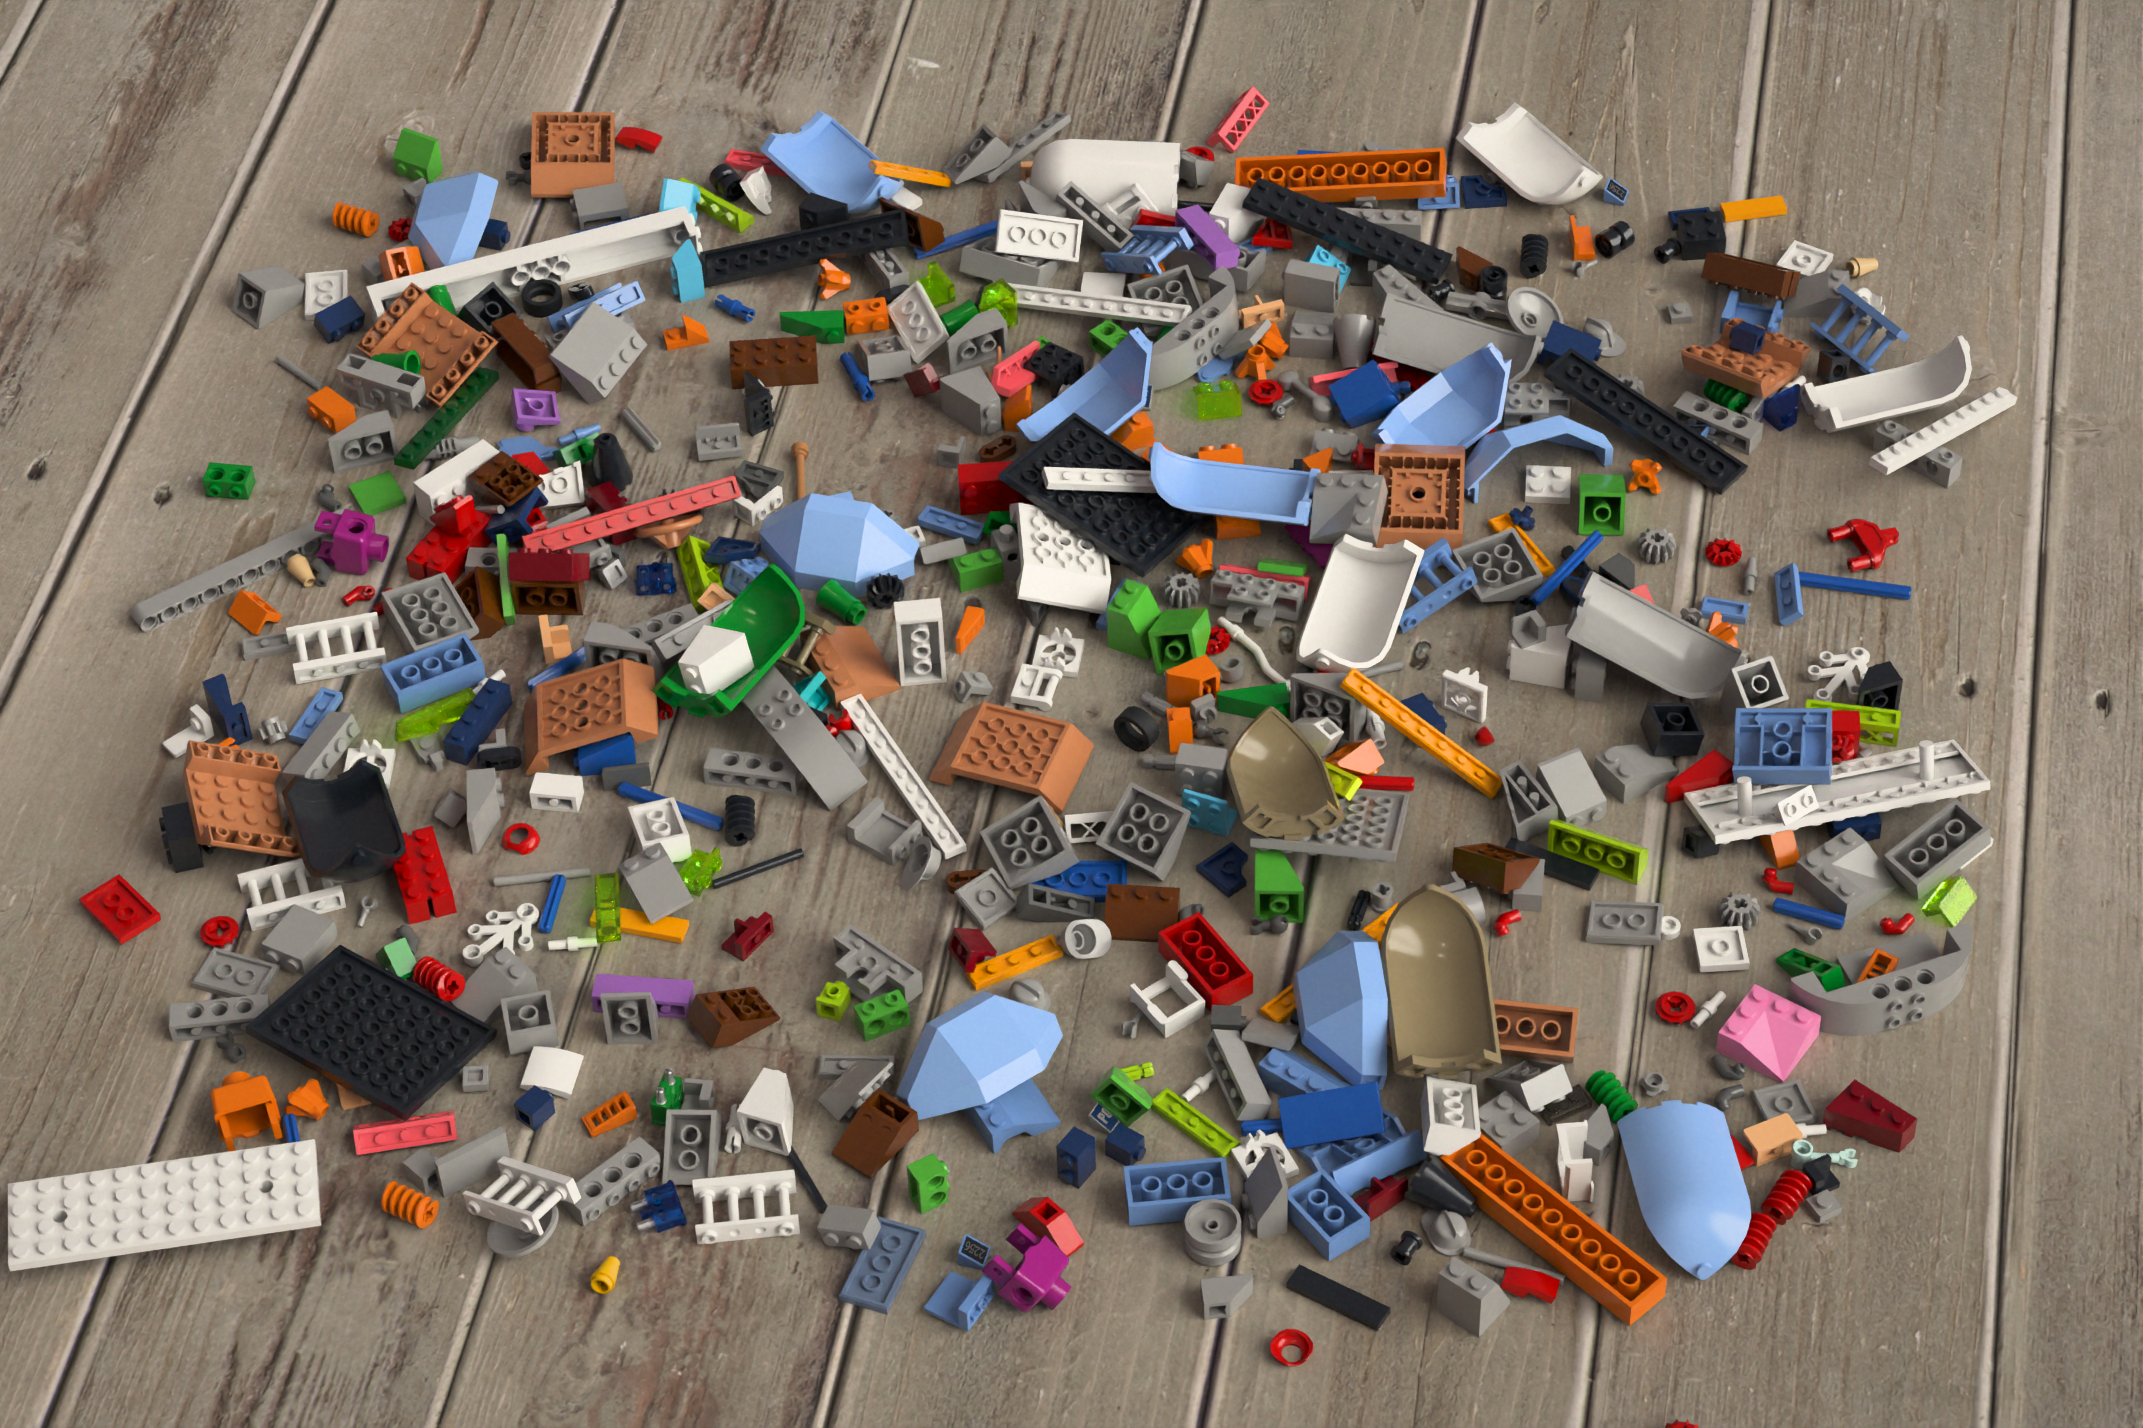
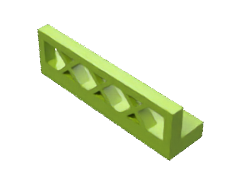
M683 177L678 180L699 187L701 196L699 203L696 204V209L738 233L743 232L754 223V216Z
M688 535L676 551L691 603L696 612L701 614L706 608L697 602L698 599L712 583H717L721 588H723L717 564L704 561V554L711 544Z
M1811 699L1806 700V708L1859 711L1860 729L1868 732L1865 735L1860 734L1861 743L1897 747L1901 711ZM1891 733L1893 738L1882 737L1880 734Z

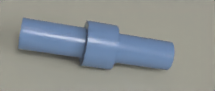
M598 423L585 428L579 427L574 429L572 433L557 438L560 446H563L589 434L600 432L601 428Z

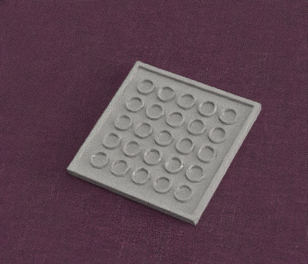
M1358 788L1350 801L1337 795L1345 819L1332 829L1320 835L1316 833L1302 837L1303 839L1284 840L1283 838L1272 836L1265 837L1253 831L1250 847H1256L1262 851L1276 849L1284 853L1295 851L1304 852L1307 855L1325 854L1333 858L1345 856L1353 857L1356 860L1375 859L1382 863L1396 861L1410 793Z

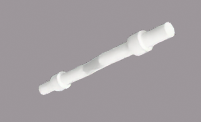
M1221 616L1217 623L1225 628L1233 640H1238L1254 654L1263 673L1276 684L1286 682L1290 696V680H1286L1270 667L1262 649L1244 634L1242 628L1236 624L1233 625L1224 616Z

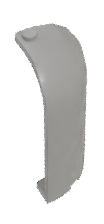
M1385 293L1378 320H1381L1382 323L1375 330L1372 354L1438 374L1492 342L1494 347L1501 352L1503 360L1512 359L1508 383H1513L1528 373L1536 355L1541 354L1544 342H1541L1542 337L1538 335H1527L1403 299L1394 294Z
M1591 570L1577 596L1581 599L1577 608H1572L1568 618L1570 623L1565 629V636L1661 688L1689 699L1710 697L1723 690L1729 670L1748 662L1746 652Z

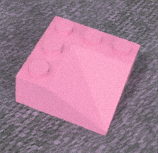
M1755 984L1718 1032L1716 1052L1783 1083L1819 1035L1821 1016Z

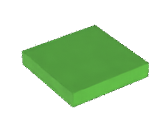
M390 471L348 485L350 493L364 514L372 516L406 503V498Z
M1265 557L1258 562V570L1302 577L1309 571V563Z

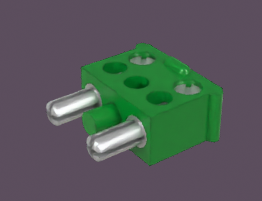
M669 1068L665 1069L651 1100L652 1124L666 1126V1110L681 1108L680 1104L685 1095L682 1078L674 1076L671 1068L670 1070Z

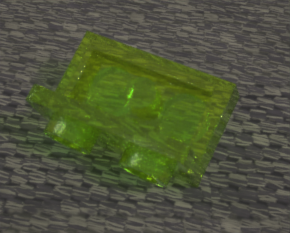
M715 847L710 854L695 849L679 872L690 894L700 897L704 889L709 887L714 874L720 871L723 863L720 849Z

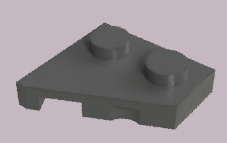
M746 460L741 463L734 473L737 483L757 500H760L773 488L780 485L784 479V471Z

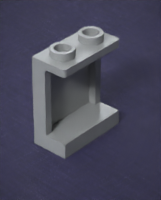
M622 182L572 190L573 199H570L571 210L576 211L573 212L575 225L579 224L580 231L585 230L584 222L617 216H620V220L629 218Z
M584 507L546 525V529L591 517L587 507ZM602 538L566 548L573 549V553H590V569L598 565H604L612 559L611 548L609 544H605Z
M875 797L847 825L848 842L892 866L900 859H903L915 841L923 836L922 825L919 820H916L911 825L885 811L884 800Z

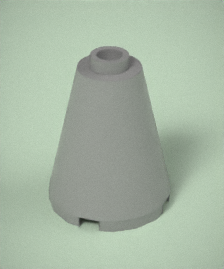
M1344 314L1340 320H1337V317L1333 319V327L1342 369L1344 371L1360 368L1367 362L1376 328V319L1372 317V321L1368 320L1367 315Z

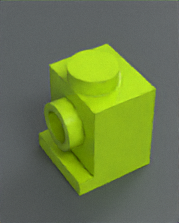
M844 982L826 983L822 993L816 998L817 1016L841 1021L851 1002L850 988Z

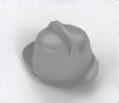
M1592 317L1586 319V324L1581 332L1602 340L1599 349H1602L1601 356L1617 357L1625 351L1624 340L1613 332L1612 326L1607 320L1594 319Z
M853 730L839 731L836 741L857 768L867 764L870 759V750L866 746L863 736Z
M926 836L920 837L912 846L900 881V885L904 890L912 889L920 880L931 879L939 869L941 852L932 846L931 840Z
M1098 919L1075 920L1070 922L1062 931L1057 945H1061L1067 955L1078 959L1097 958L1109 951L1112 936L1107 925Z
M1033 978L1011 979L1003 982L996 990V995L1045 1011H1048L1050 1008L1051 1000L1049 995L1044 991L1042 984Z
M1434 1209L1428 1210L1423 1215L1421 1222L1423 1229L1438 1252L1448 1256H1458L1464 1253L1466 1246L1470 1247V1232L1466 1221L1461 1215L1455 1212H1448L1447 1210L1440 1212Z

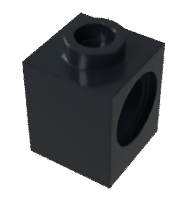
M1839 349L1820 351L1817 376L1825 380L1827 384L1846 380L1848 378L1850 356Z

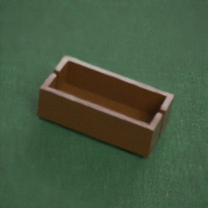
M1707 252L1701 278L1708 279L1707 283L1725 285L1733 290H1747V293L1767 295V298L1775 300H1787V297H1795L1801 271L1725 253Z
M513 312L491 323L493 337L498 342L495 345L496 355L527 389L554 391L556 394L562 391V377L559 369L548 357L551 352L548 350L547 345L537 338L536 333L528 329L523 319H519Z
M815 335L729 341L732 390L745 388L743 373L746 371L753 377H757L765 387L819 384Z

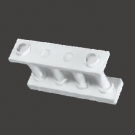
M377 612L286 628L289 645L296 644L299 663H293L296 684L380 670V665L387 663L384 647H376L373 630L379 629ZM364 632L368 650L354 653L350 634ZM341 636L345 654L331 657L328 638ZM319 640L322 658L308 661L305 642Z
M302 858L237 874L242 894L250 893L253 907L246 910L252 931L277 925L294 904L318 914L346 908L341 885L333 887L331 881L322 880L324 889L310 893L306 877H310V874L306 870ZM296 880L300 895L286 899L282 883ZM273 886L277 901L262 904L259 889Z
M505 1156L497 1161L501 1176L480 1195L469 1191L462 1193L467 1203L466 1207L471 1214L539 1236L544 1232L538 1220L559 1200L575 1204L581 1198L573 1178ZM507 1183L514 1184L498 1200L491 1199ZM524 1189L531 1190L515 1206L509 1205ZM541 1195L549 1196L532 1212L526 1210Z
M794 1170L692 1180L695 1203H702L703 1224L695 1225L698 1244L800 1234L798 1214L790 1215L789 1194L797 1193ZM779 1195L780 1216L765 1218L763 1196ZM753 1198L755 1219L739 1220L738 1199ZM728 1200L729 1221L714 1223L712 1202Z

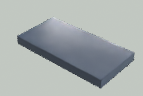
M878 1216L881 1228L871 1249L861 1250L839 1294V1301L887 1315L926 1238V1230Z

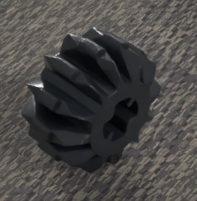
M889 572L886 575L879 573L878 577L872 576L871 581H868L866 586L868 602H871L873 607L880 606L881 609L884 607L891 609L894 602L902 601L904 598V584L902 580L898 578V575L891 576Z

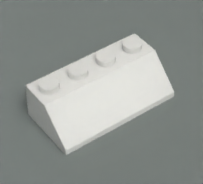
M1426 1077L1420 1102L1424 1151L1433 1155H1451L1480 1138L1481 1131L1476 1085Z

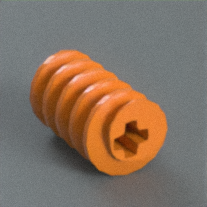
M338 202L333 210L332 222L336 228L371 237L378 229L379 214H373L370 210L365 211L363 208L358 209L356 206L351 207L349 204L344 205L343 202Z
M392 1181L387 1185L381 1201L384 1212L391 1213L393 1216L408 1221L410 1224L422 1229L432 1224L439 1209L437 1200L432 1202L431 1197H424L421 1192L415 1193L414 1189H407L405 1185H399L397 1181Z

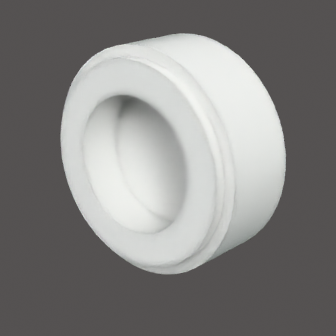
M1672 916L1663 917L1662 939L1672 940L1679 936L1681 924L1678 919Z

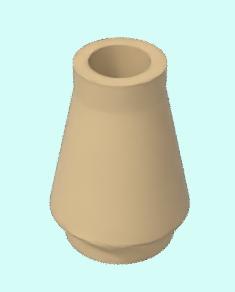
M1852 257L1845 263V271H1849V277L1858 278L1878 268V262L1874 257Z
M296 554L288 559L286 564L288 572L302 582L305 587L312 586L316 578L312 573L307 558Z

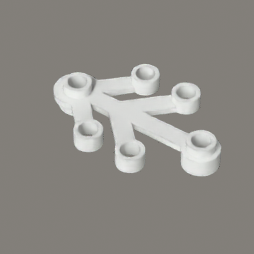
M1853 647L1846 654L1833 655L1828 651L1820 653L1819 664L1821 666L1829 667L1837 663H1845V665L1821 669L1817 665L1808 667L1807 677L1810 680L1817 681L1820 678L1834 677L1825 688L1819 689L1814 693L1813 700L1832 702V694L1844 680L1848 688V697L1852 700H1857L1858 693L1854 692H1858L1860 685L1856 684L1852 671L1854 668L1858 669L1860 674L1859 681L1862 683L1868 670L1866 664L1870 659L1869 652L1861 647Z
M524 903L517 908V911H489L486 914L488 925L480 926L473 924L468 928V935L474 941L480 940L483 935L493 936L480 946L474 944L466 946L463 949L464 962L471 967L478 966L483 960V955L502 941L503 948L507 947L515 955L513 951L514 932L521 926L522 936L518 939L519 948L522 951H530L534 946L531 928L532 924L536 923L539 919L538 909L531 903ZM501 921H511L507 925H499Z

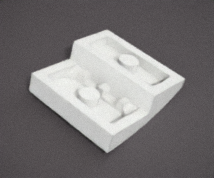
M1084 272L1081 292L1124 297L1126 274Z
M534 1046L519 1088L528 1091L536 1085L541 1090H547L552 1094L569 1100L584 1056L558 1048Z

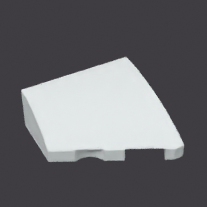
M762 166L749 171L740 182V185L750 201L762 213L768 215L772 212L768 205L771 202V183Z

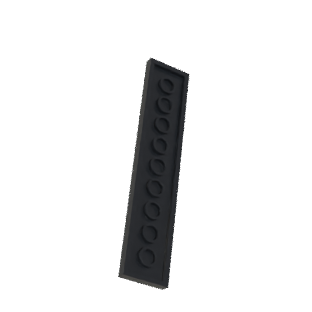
M1259 177L1243 201L1242 208L1382 264H1390L1397 270L1438 285L1452 260L1453 254Z
M905 209L700 252L704 288L819 264V261L822 259L833 261L908 245L909 238Z
M1572 348L1566 351L1544 372V377L1720 495L1747 470L1748 466Z

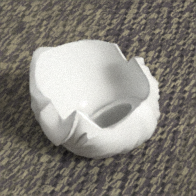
M1865 287L1854 292L1884 315L1885 305H1881V296L1871 293ZM1854 303L1851 305L1853 314L1857 312L1856 308L1858 307ZM1869 315L1866 318L1863 317L1861 319L1862 324H1871L1872 317Z

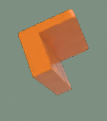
M1570 215L1568 234L1573 261L1594 260L1595 250L1590 226L1576 227L1575 217Z
M239 590L228 611L229 615L254 635H259L266 621L279 623L282 617L281 613L256 593Z

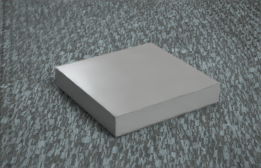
M1267 318L1237 332L1218 353L1221 359L1225 360L1254 347L1271 327L1272 324Z
M993 867L954 892L956 899L983 931L1017 909L1016 895Z
M1254 1017L1243 1030L1241 1040L1290 1051L1301 1035L1299 1027Z
M1799 1079L1752 1090L1751 1097L1763 1122L1788 1113L1795 1124L1805 1123L1810 1125L1817 1123L1818 1116Z

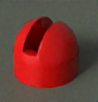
M1486 726L1480 728L1475 734V740L1480 746H1488L1495 742L1494 737Z

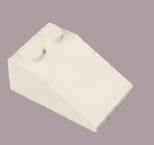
M674 797L628 807L640 853L651 846L661 843L672 862H682L692 858L689 833Z

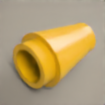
M606 1257L603 1263L591 1275V1287L597 1293L607 1294L614 1289L620 1261L616 1257Z

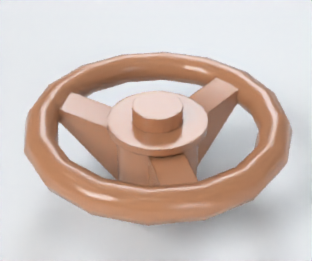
M700 514L672 517L638 527L633 531V535L638 538L649 537L659 544L662 549L677 547L685 540L692 526L702 522L703 517Z

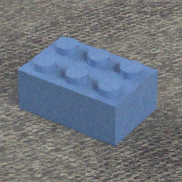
M1324 1169L1319 1170L1288 1189L1287 1218L1328 1261L1370 1237V1217Z

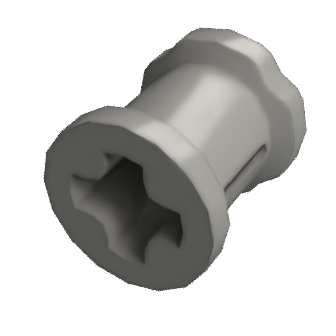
M1385 881L1375 883L1372 887L1374 898L1371 901V907L1377 913H1384L1393 906L1391 899L1393 887Z

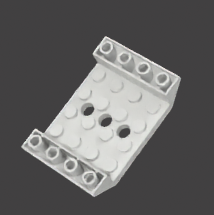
M1023 503L1010 504V521L1017 523L1021 572L1016 582L1017 598L1091 613L1105 614L1111 584L1109 555L1039 506Z

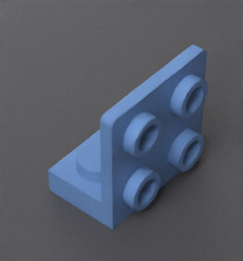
M1446 174V197L1417 198L1418 210L1460 208L1458 180L1452 177V174Z
M760 557L731 562L723 586L738 596L769 565V562Z
M950 1272L925 1305V1312L969 1332L995 1296V1282L985 1273L980 1280L973 1282L959 1274Z

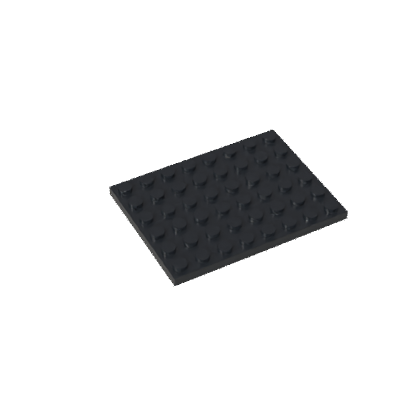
M1075 412L1001 471L998 478L1142 578L1213 517V515L1190 513L1174 508L1159 496L1158 493L1046 489L1041 474L1043 467L1151 471V464Z
M339 945L246 1026V1033L406 1121L497 1036V1029L346 947Z

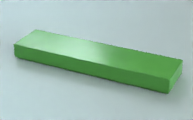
M497 534L503 615L507 626L515 625L516 619L510 586L511 580H509V543L505 534Z

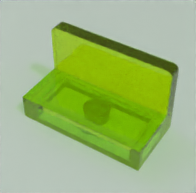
M935 261L927 263L928 277L917 281L922 284L934 308L936 309L956 301L955 285Z
M1962 875L1947 878L1940 884L1921 910L1926 917L1941 914L1950 928L1957 926L1976 901L1977 895Z

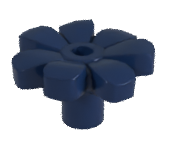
M1526 505L1523 511H1520L1518 508L1510 511L1509 515L1513 518L1512 522L1515 525L1520 523L1521 527L1528 530H1533L1535 527V519L1530 517L1533 512L1530 506Z

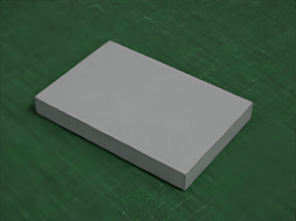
M1591 900L1586 943L1660 946L1664 903Z
M214 947L193 979L192 986L195 989L228 998L266 994L280 972V967L278 964Z
M502 1127L434 1160L440 1192L444 1198L500 1170L497 1161L503 1156L510 1158L506 1133Z

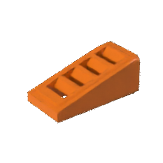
M966 607L955 637L957 654L963 653L984 626L985 611L983 608Z
M1876 948L1856 983L1868 980V976L1872 978L1880 976L1872 972L1873 969L1883 975L1895 971L1899 958ZM1877 963H1880V964L1886 966L1887 969H1884V968H1882V967H1880V966H1878V965H1876V964H1877Z
M627 1091L614 1096L581 1117L592 1138L638 1119L636 1106ZM594 1120H597V1121H598V1123H599L598 1126H595V1125H594V1123H593Z

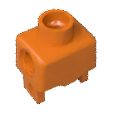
M233 1072L223 1079L221 1087L211 1090L210 1099L219 1137L222 1141H225L228 1152L236 1151L233 1142L234 1138L244 1137L247 1139L258 1136L263 1130L271 1127L275 1140L283 1138L279 1125L281 1118L277 1102L266 1076L259 1075L251 1078L246 1072Z

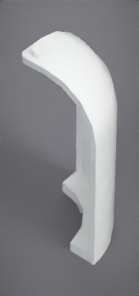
M1515 102L1504 114L1495 118V123L1488 125L1487 123L1475 124L1467 122L1456 137L1461 144L1519 195L1537 204L1559 205L1572 202L1588 193L1603 178L1588 162L1525 108Z
M1089 139L1057 140L1042 147L1036 154L1032 164L1031 178H1027L1026 183L1055 200L1057 194L1072 181L1101 207L1107 202L1111 203L1130 190L1133 184L1138 183L1157 207L1158 213L1175 217L1178 203L1177 182L1179 180L1180 143ZM1134 196L1115 209L1116 212L1119 213L1139 198Z
M1962 335L1956 336L1945 349L1919 362L1816 387L1813 386V383H1807L1802 386L1798 393L1808 415L1813 414L1815 417L1814 424L1820 430H1827V433L1937 408L1954 400L1968 385L1972 371L1970 347Z
M1347 534L1335 541L1296 650L1297 660L1311 668L1332 673H1349L1353 667L1360 672L1383 660L1393 642L1425 550L1406 539L1395 544H1384L1383 548H1375L1373 543L1361 541Z

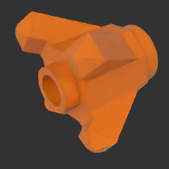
M827 259L819 261V267L823 271L818 275L817 283L822 288L820 293L822 300L828 299L839 291L849 289V273L839 270Z
M1272 321L1269 330L1257 343L1265 348V352L1269 357L1281 360L1287 352L1289 345L1283 340L1277 323Z
M1255 345L1248 349L1245 358L1235 370V375L1237 378L1242 379L1246 375L1256 377L1257 381L1267 380L1265 371L1272 370L1276 365L1266 354L1263 346Z
M1634 459L1628 464L1631 470L1635 472L1626 485L1628 491L1632 492L1639 486L1648 487L1654 495L1662 491L1656 474L1662 469L1658 462H1653L1650 459Z
M1204 539L1201 541V545L1193 544L1188 548H1184L1182 556L1179 555L1177 557L1176 563L1191 571L1198 579L1211 575L1213 572V564L1211 562L1213 542L1210 539Z
M1715 611L1711 613L1706 632L1737 648L1738 642L1734 636L1737 635L1738 627L1730 625L1727 621L1723 623L1720 612Z
M311 1078L304 1088L299 1086L295 1091L288 1093V1101L291 1104L285 1107L286 1115L293 1113L295 1116H307L310 1119L320 1120L326 1114L330 1105L322 1094L318 1080Z

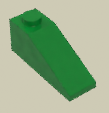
M844 310L780 312L781 331L796 336L815 335L816 342L822 344L845 343Z
M1286 682L1217 692V710L1220 712L1255 719L1268 706H1273L1287 719H1290V697Z
M1796 948L1776 958V963L1792 978L1813 971L1826 992L1846 987L1840 965Z

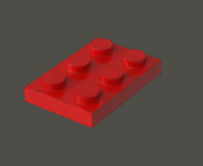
M120 874L79 899L81 906L121 945L161 920L160 913Z

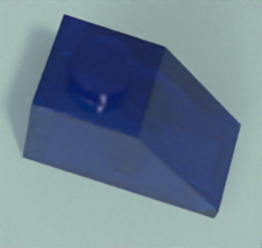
M1797 383L1764 401L1762 417L1779 432L1797 423L1800 385Z

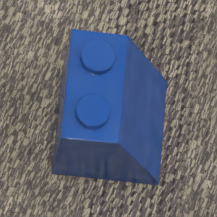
M1374 359L1328 386L1332 393L1329 395L1335 407L1339 406L1341 410L1338 412L1339 417L1344 424L1348 422L1352 428L1385 418L1401 402L1387 374Z
M630 732L573 748L574 751L578 750V753L573 754L575 768L580 767L581 776L602 774V768L636 764L634 738Z

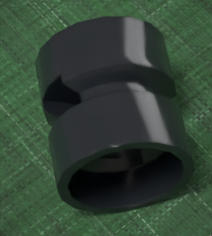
M720 164L710 173V183L726 201L734 202L744 195L745 192L740 185L742 178L731 165Z
M1618 221L1608 229L1597 234L1594 242L1598 252L1603 257L1609 259L1633 245L1635 236L1632 228L1627 223Z
M1494 265L1483 268L1480 273L1479 292L1487 293L1491 299L1506 301L1507 271L1500 266Z

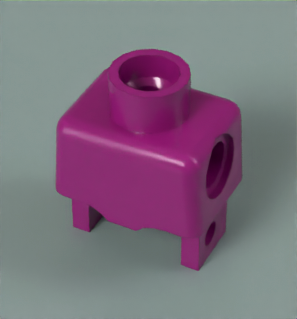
M344 509L342 515L321 511L314 530L332 534L333 542L323 541L317 558H321L327 563L335 564V570L338 572L357 575L366 574L372 560L384 562L389 548V537L376 534L373 516Z
M1020 1223L1005 1239L1023 1254V1258L1016 1268L1013 1269L996 1255L983 1268L982 1272L1001 1287L997 1293L1021 1312L1026 1313L1030 1311L1039 1301L1050 1310H1053L1072 1287L1060 1277L1069 1263V1258L1046 1235L1039 1239Z

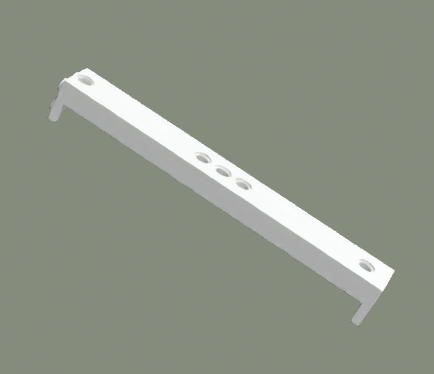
M686 206L366 286L372 319L375 324L411 282L425 292L432 286L446 285L456 311H460L465 304L492 282L508 298L521 295L523 288L534 280L546 279L562 285L672 257L688 239H691L700 260V252H703L701 243L698 242V239L701 238L700 229L698 226H694L693 214H689Z

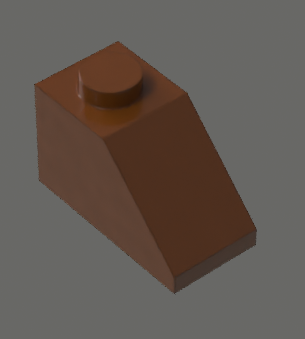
M1458 246L1456 248V268L1459 283L1466 288L1478 292L1482 269L1487 266H1493V263Z

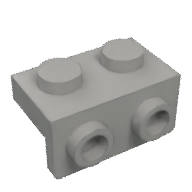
M739 423L695 428L699 461L743 456Z
M1323 428L1322 431L1315 430L1310 455L1327 448H1333V461L1354 465V463H1351V452L1356 449L1358 443L1360 444L1359 437L1350 432L1337 434L1335 431Z

